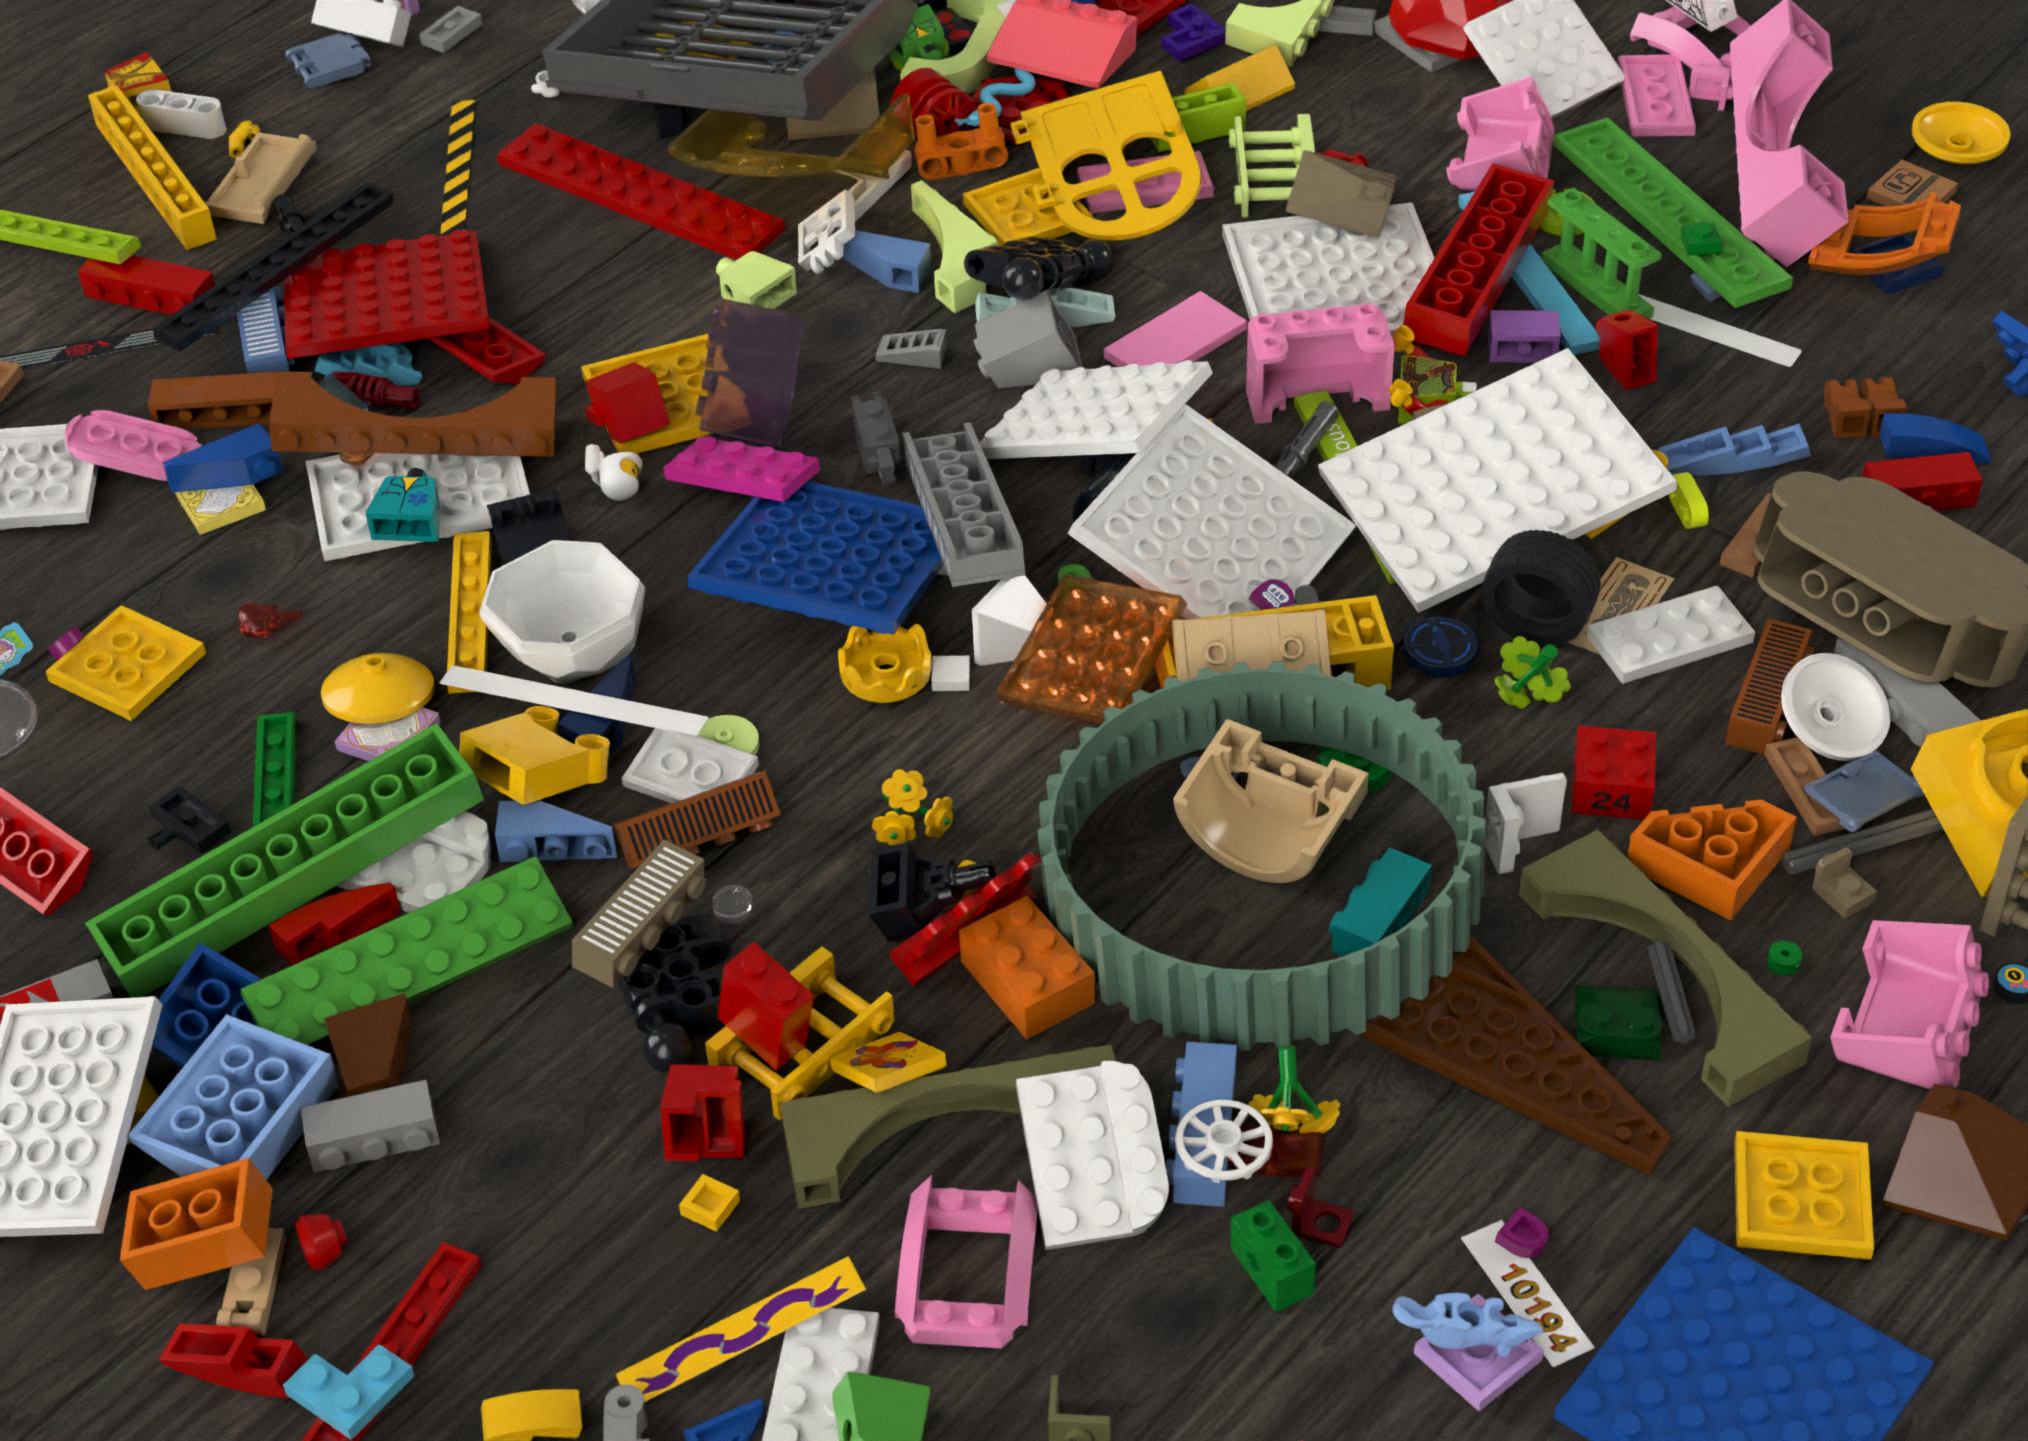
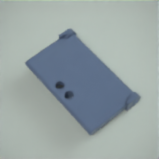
M1877 751L1854 760L1804 786V791L1840 818L1839 824L1850 832H1855L1863 824L1915 797L1924 795L1914 776L1910 777Z

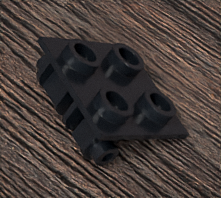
M556 488L487 505L503 566L552 540L571 541L561 508L560 495Z

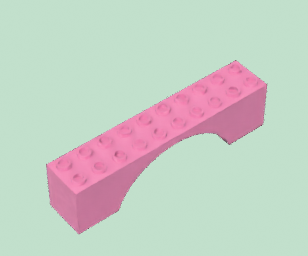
M1783 0L1730 42V61L1733 82L1732 96L1734 99L1733 113L1736 128L1741 231L1751 242L1755 241L1763 247L1765 253L1772 260L1777 259L1785 267H1788L1847 224L1848 212L1844 181L1802 145L1790 148L1795 127L1803 110L1814 92L1833 70L1829 33L1792 0Z

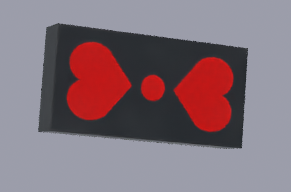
M951 7L934 12L943 28L944 39L949 44L950 53L954 54L963 51L973 31Z

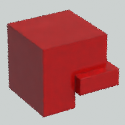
M633 362L585 381L592 404L584 407L587 419L599 427L606 425L610 438L621 444L670 424L656 374L640 364Z
M670 1064L660 1105L665 1161H699L700 1154H702V1157L744 1158L746 1140L742 1084L739 1081L738 1066Z

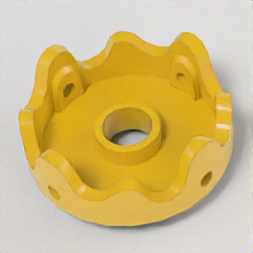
M914 624L909 630L899 627L894 635L867 631L866 628L852 625L845 645L838 650L840 677L844 686L850 693L869 702L891 703L905 700L924 688L932 672L931 652L928 648L925 632L919 624ZM885 664L894 666L890 669H879L881 665Z

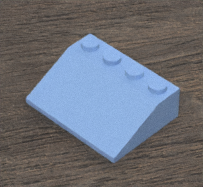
M226 1014L127 1135L128 1140L181 1177L249 1158L267 1180L304 1132L300 1108L327 1102L339 1087L331 1055Z

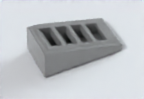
M933 329L883 335L875 355V360L885 363L941 369L948 350V332L946 329Z

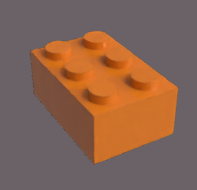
M1028 896L959 930L961 962L1026 1040L1095 1004L1094 971Z
M246 1158L130 1191L120 1261L144 1290H149L264 1258L273 1188L253 1162Z

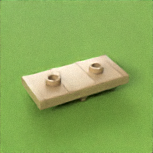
M258 133L243 154L237 156L234 166L205 203L209 208L210 215L264 224L268 215L273 210L272 203L275 197L286 192L294 179L300 174L309 158L317 150L315 141H311L309 136L300 134L298 139Z
M1324 609L1306 612L1268 613L1234 617L1222 616L1220 618L1179 619L1172 621L1177 679L1182 682L1197 678L1201 668L1209 667L1217 674L1232 671L1235 663L1245 662L1251 670L1267 669L1273 661L1283 662L1286 670L1303 671L1309 664L1319 666L1321 674L1331 676Z

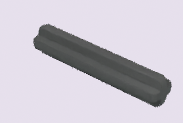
M1656 940L1653 945L1648 946L1647 953L1672 1040L1680 1042L1681 1045L1689 1044V1040L1696 1037V1030L1671 945L1663 943L1662 940Z

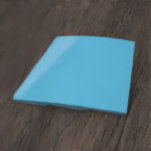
M405 342L318 354L314 370L327 376L333 372L369 374L388 378L393 384L400 386L419 384L422 378V373L415 371L411 365L413 356L405 347Z

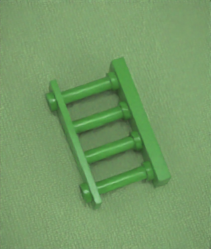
M1574 187L1549 198L1548 205L1563 216L1560 244L1542 252V260L1547 267L1607 315L1625 310H1633L1647 319L1652 318L1654 307L1639 296L1642 268L1660 260L1662 253ZM1575 226L1585 233L1583 252L1573 245ZM1597 243L1607 249L1604 268L1595 262ZM1619 259L1629 266L1626 285L1617 279Z

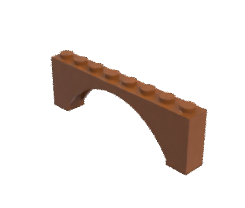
M276 371L269 421L271 451L554 457L556 378L521 377V383L512 390L480 407L446 416L408 418L378 414L350 405L320 387L312 379V372Z

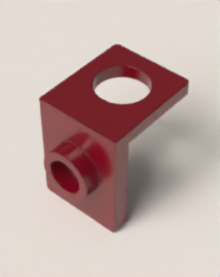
M1307 1166L1299 1186L1294 1185L1292 1187L1287 1203V1210L1293 1212L1292 1232L1294 1235L1342 1248L1354 1218V1211L1315 1200V1168ZM1331 1215L1340 1222V1227L1334 1232H1322L1315 1226V1221L1320 1216Z

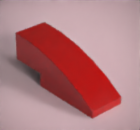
M391 883L377 884L341 892L317 900L270 924L269 929L276 952L293 966L315 956L327 947L329 949L384 925L399 915L401 910L395 886Z
M179 1323L159 1361L164 1366L216 1385L263 1396L290 1399L286 1395L283 1384L308 1361V1358L294 1340L257 1338L250 1327Z

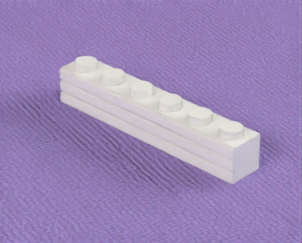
M894 146L848 191L854 196L855 222L912 167V154L910 151Z

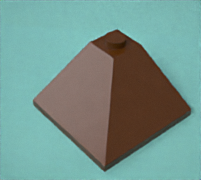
M1934 1083L1914 1114L1883 1198L1884 1206L2008 1241L2028 1209V1126L1974 1093Z

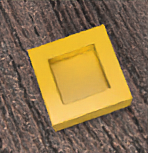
M702 1174L679 1204L680 1214L717 1232L740 1202L739 1190Z

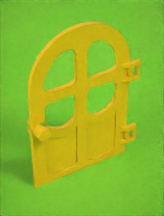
M1161 70L1020 112L1022 120L1010 124L1017 144L1030 141L1045 184L1033 188L1039 209L1053 206L1061 223L1079 235L1098 240L1116 241L1138 238L1154 233L1172 224L1185 214L1199 194L1202 181L1199 163ZM1025 128L1027 133L1020 134L1019 130ZM1173 132L1175 137H1168L1166 133ZM1154 137L1169 143L1172 152L1168 157L1135 167H1130L1126 164L1122 153L1128 143L1139 138ZM1085 154H1100L1106 157L1111 169L1109 174L1073 185L1065 182L1062 173L1067 164L1072 160ZM1169 172H1178L1182 175L1180 186L1169 202L1157 208H1145L1142 205L1135 188L1136 183ZM1108 190H1117L1121 195L1126 214L1117 220L1101 221L1084 215L1074 206V203L1081 198ZM1048 193L1050 198L1042 199L1041 194Z

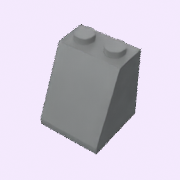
M1047 290L975 324L977 338L974 339V344L982 358L978 360L979 368L986 379L991 377L998 389L1036 385L1041 380V375L1051 369L1065 371L1082 367L1075 334Z

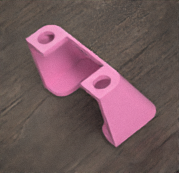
M1873 920L1862 948L1870 981L1855 1023H1853L1850 1009L1841 1008L1830 1036L1837 1060L1929 1090L1934 1083L1951 1088L1957 1087L1960 1078L1959 1064L1961 1058L1966 1057L1969 1052L1970 1030L1972 1026L1976 1027L1978 1024L1979 1003L1981 997H1986L1989 990L1987 972H1982L1980 964L1982 957L1980 943H1975L1971 925Z

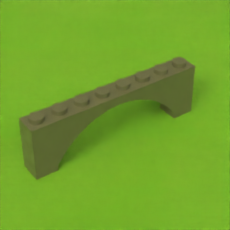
M1598 829L1522 868L1519 896L1543 920L1550 916L1598 920L1637 932L1653 941L1662 940L1663 943L1671 945L1673 955L1682 961L1694 974L1706 992L1711 1004L1716 1023V1044L1713 1050L1706 1053L1701 1080L1728 1107L1806 1064L1812 1040L1806 1028L1791 1018L1773 996L1768 995L1753 981L1751 975L1745 969L1740 968L1725 953L1720 944L1713 942L1699 928L1693 918L1686 916L1672 902L1666 892L1661 891L1646 877L1644 871L1639 866H1635L1621 853L1619 847L1613 841H1609Z
M1112 1045L1086 1047L1082 1050L1046 1054L1041 1057L1019 1061H1005L1001 1064L979 1068H965L960 1071L933 1076L925 1075L879 1093L867 1088L840 1090L835 1093L808 1098L799 1097L791 1101L780 1102L783 1132L798 1209L840 1202L839 1192L859 1163L879 1144L902 1129L930 1117L958 1111L995 1110L1021 1115L1016 1079L1101 1066L1102 1061H1116Z

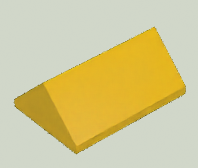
M1277 44L1200 79L1187 87L1185 94L1234 82L1246 98V111L1295 89V82Z

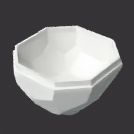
M552 540L492 572L479 614L488 629L517 660L548 676L556 683L569 684L578 679L608 670L619 664L633 650L643 610L645 586L636 575L601 543Z

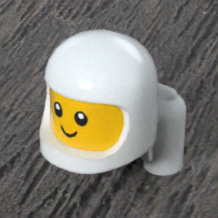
M591 444L586 447L585 470L592 476L593 482L601 486L602 492L608 498L623 501L637 493L639 489L638 475L642 471L643 464L639 455L633 452H618L606 457L600 451L598 445Z

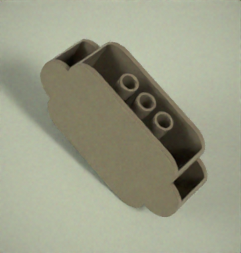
M1800 471L1785 475L1775 482L1753 545L1755 556L1762 562L1758 574V583L1767 594L1906 677L1924 682H1941L1954 677L1967 684L1980 687H1998L2016 677L2028 649V565L2024 561L1898 489L1875 479L1849 477L1837 481L1819 473Z

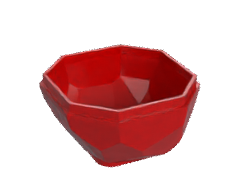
M1393 0L1388 18L1391 20V26L1408 46L1464 60L1481 57L1463 30L1465 25L1514 0Z

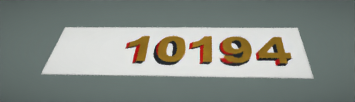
M1502 1220L1461 1237L1514 1314L1525 1319L1534 1320L1543 1327V1332L1532 1339L1544 1350L1543 1354L1552 1367L1595 1348L1531 1259L1512 1254L1495 1243L1497 1232L1504 1225Z

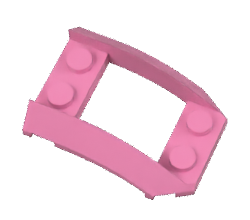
M1672 7L1664 12L1655 13L1653 16L1639 12L1630 33L1631 41H1637L1641 38L1647 39L1649 46L1670 53L1691 69L1693 65L1730 68L1729 81H1732L1731 53L1722 55L1721 59L1718 60L1701 41L1685 30L1697 24L1695 20L1676 7ZM1738 14L1736 19L1723 25L1738 36L1750 27Z
M931 1175L911 1193L901 1248L895 1318L901 1319L905 1325V1333L912 1343L1003 1348L1013 1339V1331L1020 1325L1027 1326L1038 1207L1036 1197L1019 1180L1016 1193L998 1190L932 1188ZM927 1229L1010 1234L1004 1305L918 1300Z

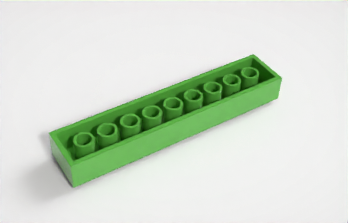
M436 723L85 922L130 998L144 997L172 981L199 943L204 944L217 953L226 950L480 803L484 798L473 770Z

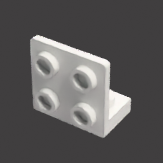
M1563 773L1489 787L1485 816V847L1498 875L1514 871L1515 856L1520 853L1519 839L1559 831L1567 782Z

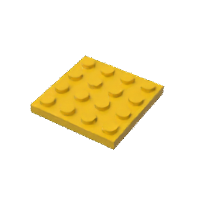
M710 333L581 366L584 381L633 362L656 374L670 424L621 444L611 438L617 453L633 452L639 454L752 423L751 413Z

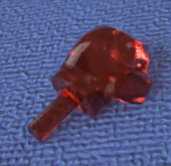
M247 602L237 611L238 625L241 633L246 637L261 639L272 634L273 630H280V621L302 619V611L278 612L276 604L258 606Z

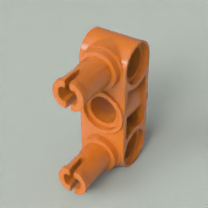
M984 103L978 106L980 129L959 131L937 137L933 116L921 115L916 118L918 141L914 148V155L919 173L924 179L934 180L968 175L973 172L998 168L1006 163L1008 151L1005 144V136L1001 127L998 126L996 106L993 103Z

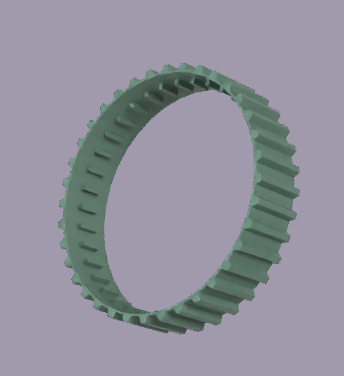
M1273 661L1267 669L1252 670L1245 662L1235 663L1232 671L1217 674L1209 667L1201 668L1197 678L1182 682L1172 676L1164 679L1165 688L1151 694L1141 689L1132 693L1133 703L1123 709L1110 706L1103 711L1104 722L1098 728L1084 727L1079 732L1080 746L1077 750H1064L1060 755L1062 774L1048 776L1046 781L1048 800L1040 802L1039 805L1041 829H1038V842L1042 859L1044 895L1049 921L1094 971L1095 982L1100 986L1101 1001L1107 1006L1121 1002L1129 1008L1130 1020L1137 1024L1151 1019L1162 1024L1163 1035L1174 1038L1184 1031L1189 1034L1199 1035L1201 1043H1215L1218 1039L1235 1041L1239 1051H1250L1256 1042H1274L1278 1048L1284 1045H1292L1294 1040L1310 1037L1318 1045H1324L1329 1043L1330 1034L1346 1028L1356 1035L1366 1032V1021L1378 1015L1391 1020L1400 1015V1003L1408 997L1423 1000L1429 995V980L1433 976L1447 977L1452 972V952H1466L1469 947L1470 925H1478L1480 901L1481 897L1484 896L1486 819H1484L1483 791L1476 790V770L1473 764H1461L1462 746L1458 740H1443L1441 737L1442 723L1436 717L1422 719L1416 714V702L1410 698L1399 702L1387 696V686L1377 683L1367 688L1361 684L1354 683L1353 673L1345 671L1338 677L1323 675L1320 672L1319 666L1309 664L1303 671L1286 670L1283 662ZM1226 719L1262 732V741L1325 745V747L1360 756L1389 769L1415 786L1438 808L1455 833L1456 848L1458 849V865L1454 866L1453 875L1447 886L1426 910L1402 929L1367 948L1337 959L1301 967L1270 970L1224 969L1190 963L1153 951L1123 936L1100 919L1077 895L1072 886L1071 875L1068 873L1067 858H1070L1071 846L1076 835L1089 816L1113 792L1135 776L1167 760L1196 750L1206 749Z

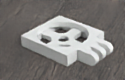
M846 189L798 224L799 265L807 272L812 269L814 273L819 275L824 271V266L829 267L834 263V259L839 260L843 257V245L855 237L854 196ZM841 224V229L831 235L834 228ZM819 241V245L810 251V246Z

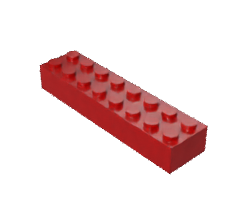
M1492 163L1406 304L1403 325L1408 326L1414 332V342L1436 347L1451 354L1466 356L1487 320L1490 310L1495 306L1549 211L1548 199L1552 196L1554 180Z

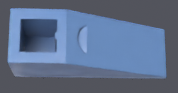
M855 230V237L843 245L842 258L889 288L919 293L932 270L930 243Z
M539 800L526 805H522L517 801H499L495 839L500 862H521L534 856L539 861L617 858L614 831L611 826Z

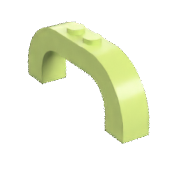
M947 0V8L951 7L960 18L978 23L966 47L959 54L942 60L909 57L900 74L901 80L910 72L919 68H932L967 95L981 87V81L989 78L995 65H999L988 62L987 54L1006 19L996 5L1007 0Z

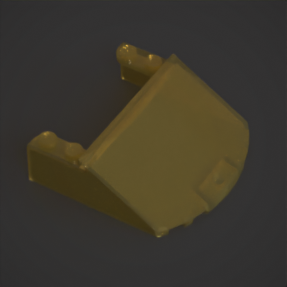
M902 94L839 157L751 149V146L756 142L763 141L766 138V123L761 120H754L753 114L708 109L667 147L669 154L678 160L701 169L719 173L756 177L863 181L890 179L888 167L915 141L909 95Z

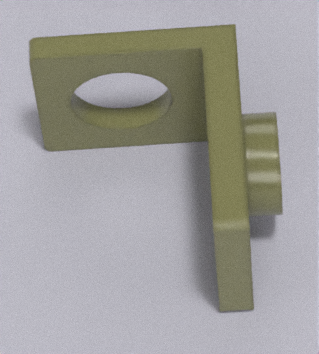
M1051 1375L1048 1414L1049 1441H1111L1110 1416L1058 1414L1059 1380L1058 1375Z

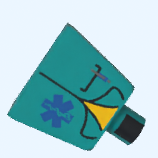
M420 468L410 469L407 472V476L386 477L365 513L371 540L438 542L440 499L436 480L428 477V474Z

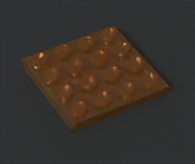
M1064 574L995 694L1004 703L1102 724L1104 722L1103 711L1111 706L1123 709L1133 703L1132 693L1141 689L1173 632L1172 621L1180 619L1188 604L1181 595Z

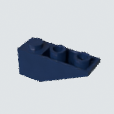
M627 655L588 693L632 701L636 686L632 657ZM570 711L562 717L558 723L560 737L572 744H575L577 737L585 734L601 735L607 738L610 742V756L621 745L627 722Z

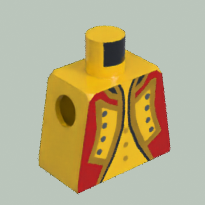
M148 52L108 69L105 72L108 87L94 91L95 93L117 85L137 113L140 114L136 100L140 93L147 90L171 92L168 78Z

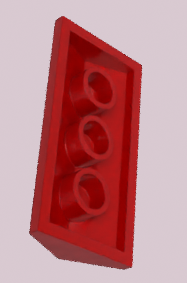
M490 317V329L428 338L493 382L518 385L521 383V377H528L545 360L544 352Z
M0 787V884L43 915L49 916L82 890L94 851Z

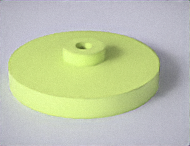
M720 715L709 718L698 734L700 737L752 755H756L759 749V736L756 727L750 721L740 716Z

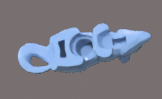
M1447 1293L1436 1295L1435 1300L1426 1307L1407 1297H1398L1393 1305L1394 1316L1399 1322L1413 1328H1420L1429 1342L1443 1349H1462L1477 1345L1496 1346L1497 1354L1505 1357L1509 1354L1512 1347L1526 1344L1531 1338L1543 1332V1327L1534 1320L1525 1319L1514 1314L1504 1317L1497 1313L1503 1310L1504 1306L1500 1298L1487 1299L1484 1305L1480 1307L1470 1303V1296L1468 1294Z

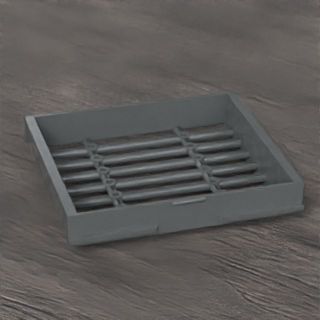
M601 0L542 50L549 78L546 81V86L557 88L559 92L820 121L906 36L916 11L917 3H922L924 0H812L843 3L841 6L833 8L751 0ZM676 5H679V6H689V7H699V8H709L710 10L704 11V10H694V9L676 8ZM856 5L866 6L861 11H853ZM731 11H738V12H748V13H758V14H768V15H778V16H788V17L818 19V20H821V21L813 22V21H803V20H793V19H783V18H773V17H763V16L733 14V13H730V12H731ZM666 19H672V20L691 21V22H696V23H694V24H685V23L666 22V21H664V20H666ZM841 22H848L847 25H843V24H840V23H841ZM721 24L808 34L802 36L714 26ZM651 32H654V33L673 34V35H682V36H680V37H678V38H674V37H665V36H655V35H649V34H650ZM827 35H828V36H834L832 39H831V38H825ZM711 38L720 40L787 46L793 48L779 49L770 47L703 41L700 39ZM635 46H643V47H652V48H662V49H667V50H664V51H652V50L634 49V47H635ZM813 49L820 50L818 53L810 52ZM687 51L708 54L774 60L778 62H775L773 64L746 60L690 55L685 53ZM798 63L805 64L803 67L796 66Z

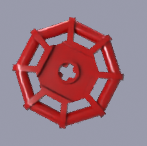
M1016 75L993 80L991 78L982 80L981 87L971 97L974 111L978 110V106L983 104L980 100V92L987 85L994 83L1020 84L1022 82L1018 80ZM1033 75L1036 85L1031 93L1016 97L1006 95L993 96L1002 108L1001 115L997 118L998 126L1004 132L1005 141L1012 142L1014 146H1020L1015 141L1012 129L1003 127L1011 128L1010 124L1012 122L1022 120L1020 113L1022 111L1020 110L1026 111L1052 103L1056 99L1059 101L1069 98L1070 95L1066 90L1065 82L1060 79L1053 81ZM1023 128L1019 130V133L1023 134L1027 133V131Z

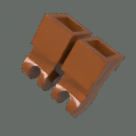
M1881 377L1878 385L1874 383L1872 378L1862 379L1860 398L1855 379H1846L1844 386H1841L1838 380H1827L1825 382L1824 405L1830 415L1829 422L1835 439L1866 437L1867 428L1871 437H1880L1884 413L1906 414L1907 412L1904 399L1898 398L1895 384L1891 377Z

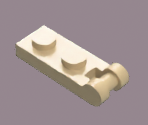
M268 1228L264 1258L231 1267L223 1305L217 1314L216 1325L250 1327L255 1335L265 1334L286 1243L283 1228ZM240 1311H249V1313H240Z

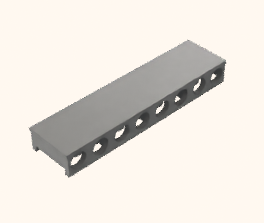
M971 422L964 423V431L917 439H912L909 432L902 433L905 464L952 587L1026 575L1021 537Z

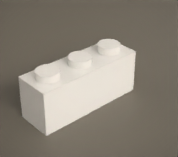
M316 0L311 23L327 29L403 47L411 12L402 9V3L394 0H384L383 3L375 2V0Z

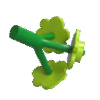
M1517 636L1513 643L1508 642L1501 647L1500 654L1504 659L1502 669L1505 672H1511L1514 678L1519 679L1518 681H1513L1506 674L1495 678V683L1500 688L1498 693L1507 704L1524 709L1531 703L1524 688L1526 684L1529 690L1533 692L1534 700L1542 701L1545 699L1548 703L1560 701L1563 696L1562 692H1567L1571 688L1570 682L1567 680L1568 673L1564 668L1558 667L1552 671L1548 668L1558 655V650L1554 645L1548 644L1540 652V647L1536 642L1527 641L1526 638Z

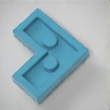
M378 1344L348 1375L317 1354H314L283 1384L287 1396L352 1440L414 1377L411 1365Z

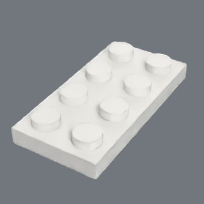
M1717 585L1588 625L1586 636L1621 683L1624 684L1754 642L1755 631Z
M829 1308L785 1331L762 1441H839L832 1392L848 1371L870 1375L880 1325L878 1312Z

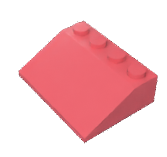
M1016 0L987 54V61L1099 89L1135 52L1137 17L1127 15L1123 11H1109L1100 9L1094 4H1079L1071 2V0Z

